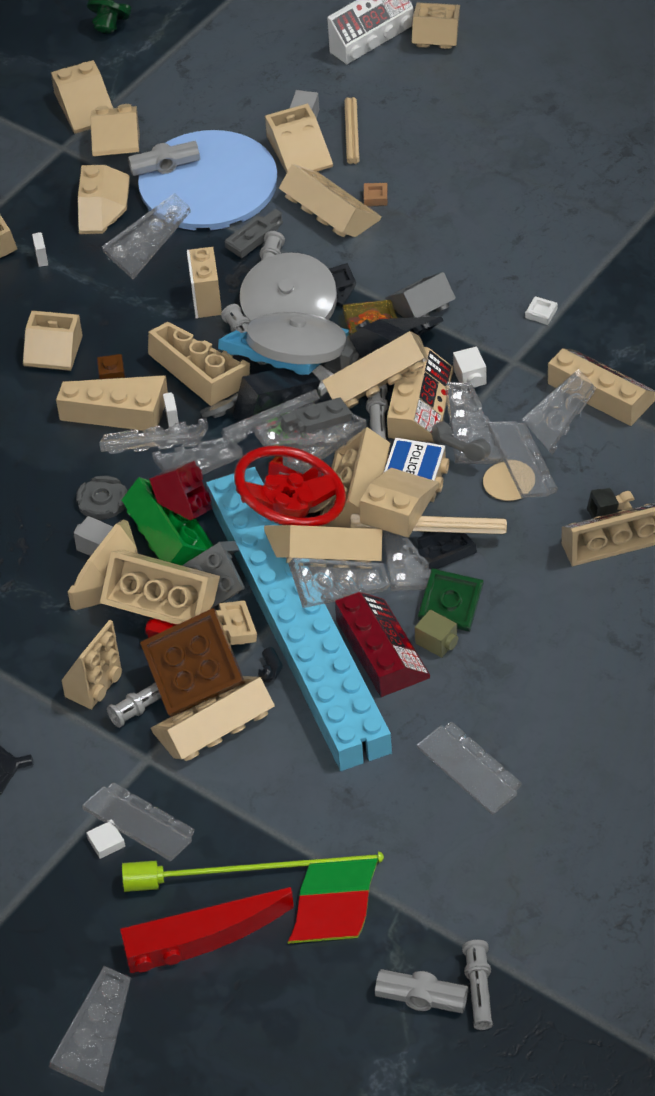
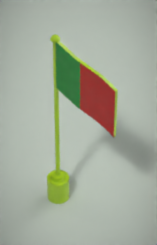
M378 852L377 855L163 871V866H157V860L122 863L124 892L159 889V883H164V877L309 866L300 890L296 924L288 943L358 938L366 919L370 884L377 863L383 861L384 855Z

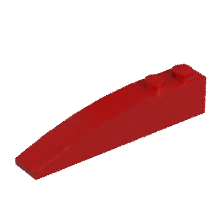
M291 887L121 928L120 931L130 973L146 972L151 968L163 965H174L180 961L219 949L255 932L294 908Z

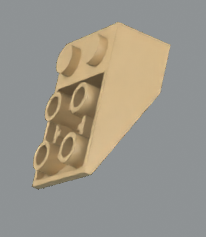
M308 103L265 115L267 138L286 173L292 164L313 171H321L333 167V162L319 124Z
M109 620L61 680L65 697L91 710L98 701L103 700L109 687L113 682H117L122 674L113 621Z

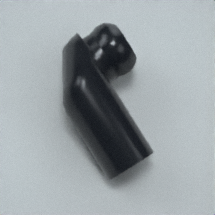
M268 647L262 651V656L267 665H263V670H258L259 677L266 683L275 681L283 668L274 648Z

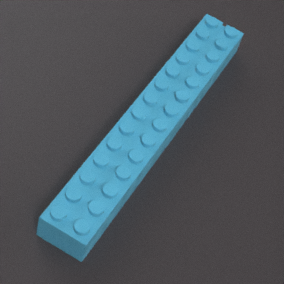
M255 467L246 469V482L263 485ZM234 473L206 482L207 491L212 501V510L227 541H235L239 548V551L234 553L339 770L343 771L364 763L362 742L366 741L368 761L392 754L391 733L303 560L302 564L286 563V558L275 556L265 534L264 525L281 524L264 518L241 501V496L236 491Z

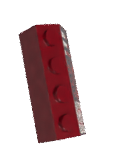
M357 592L335 601L336 621L380 697L430 679L428 670L385 599Z

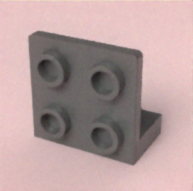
M235 541L219 542L182 565L220 576L215 601L211 609L245 588L232 562L233 558L231 555L239 551Z

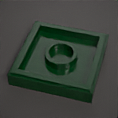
M431 569L418 620H421L429 610H432L457 623V629L470 632L484 581Z

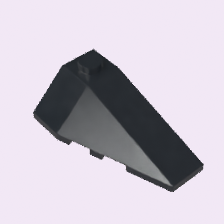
M441 316L378 319L372 323L366 320L355 327L357 331L349 336L359 356L363 358L409 331L420 336L444 320Z

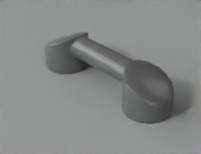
M441 421L432 426V438L435 444L443 443L464 452L465 456L472 461L485 459L491 453L489 443L483 438L466 443L452 437V430L448 423Z

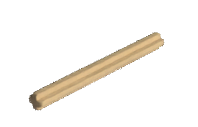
M351 514V528L379 529L360 523V514ZM421 516L413 531L506 534L507 521L502 518Z

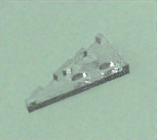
M382 530L391 591L426 589L431 573L427 560L419 555L418 550L407 537L403 538L401 535Z

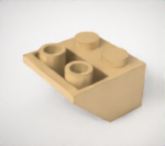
M31 311L25 330L23 365L72 370L83 336L79 315Z

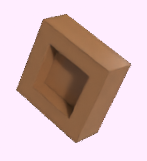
M364 183V204L366 206H388L387 183Z

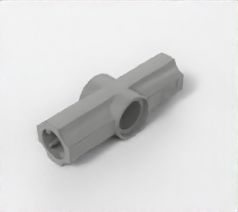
M196 140L174 146L159 143L149 152L128 157L132 176L157 170L162 174H168L174 171L178 165L200 160Z
M381 969L377 976L375 996L406 1002L410 1008L418 1011H428L433 1007L463 1013L468 995V986L438 981L434 975L425 971H417L412 975Z

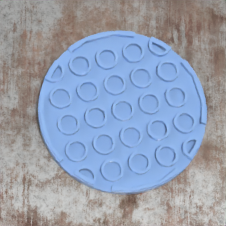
M205 130L187 133L166 142V144L174 146L196 140L200 160L178 165L174 171L168 174H162L158 170L140 174L138 179L142 201L148 207L149 212L161 221L189 230H196L197 228L217 230L230 227L229 224L240 220L244 222L250 219L270 202L276 190L277 169L269 151L254 139L230 131Z

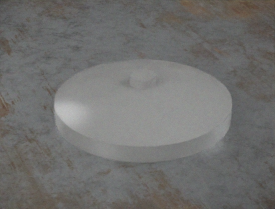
M281 253L262 260L248 272L240 289L241 309L244 317L249 318L250 321L259 316L275 312L306 313L329 320L337 302L336 284L332 273L316 258L301 253Z
M275 312L253 319L248 324L246 340L255 352L267 358L291 364H318L334 360L341 355L346 345V334L334 322L316 315L299 312Z

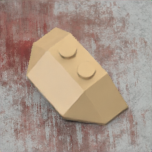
M84 165L81 167L78 192L79 234H103L107 227L127 210L129 174L106 165Z
M122 520L116 523L87 560L77 577L76 583L68 591L71 609L78 610L101 604L100 600L111 551L126 550L137 553L128 521Z

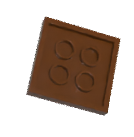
M214 608L140 642L167 713L171 717L245 683L217 611Z

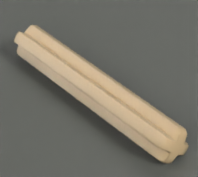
M347 97L344 100L347 162L349 164H357L359 162L357 99Z

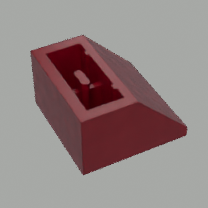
M195 460L168 469L149 479L158 504L188 520L195 519L212 509L209 492L205 490L202 482V471L196 466Z

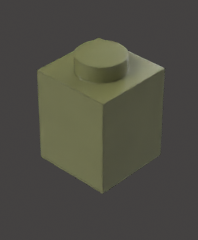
M429 610L415 626V644L441 658L448 650H453L458 642L457 623L432 610Z

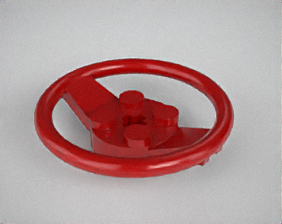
M264 446L246 453L239 460L235 468L234 481L236 491L241 496V501L259 515L281 525L323 526L335 520L345 507L346 491L338 474L323 460L306 451L287 446ZM267 456L294 458L313 466L324 475L304 481V478L297 473H291L290 475H268L263 485L245 481L247 467L253 461ZM336 495L335 503L328 512L320 516L304 518L308 515L310 508Z

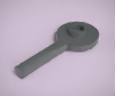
M238 393L228 400L204 408L200 411L201 416L217 418L226 414V410L235 405Z

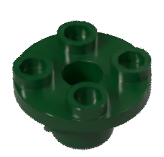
M88 0L87 8L97 14L92 20V24L100 33H113L114 30H117V19L126 20L130 17L131 6L127 4H117L114 0Z

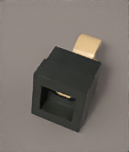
M611 488L591 490L587 510L592 519H594L595 517L617 513V510L632 509L629 501L635 499L630 491H625L615 496Z

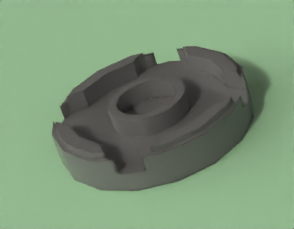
M97 476L91 478L90 482L87 484L84 482L77 491L78 508L85 516H90L97 520L115 517L125 509L122 498L127 493L125 485L121 484L120 480L114 477Z

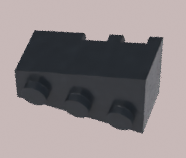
M287 368L243 376L233 417L249 434L281 418V416L315 401L320 380L313 372L309 375H300L295 373L294 370Z

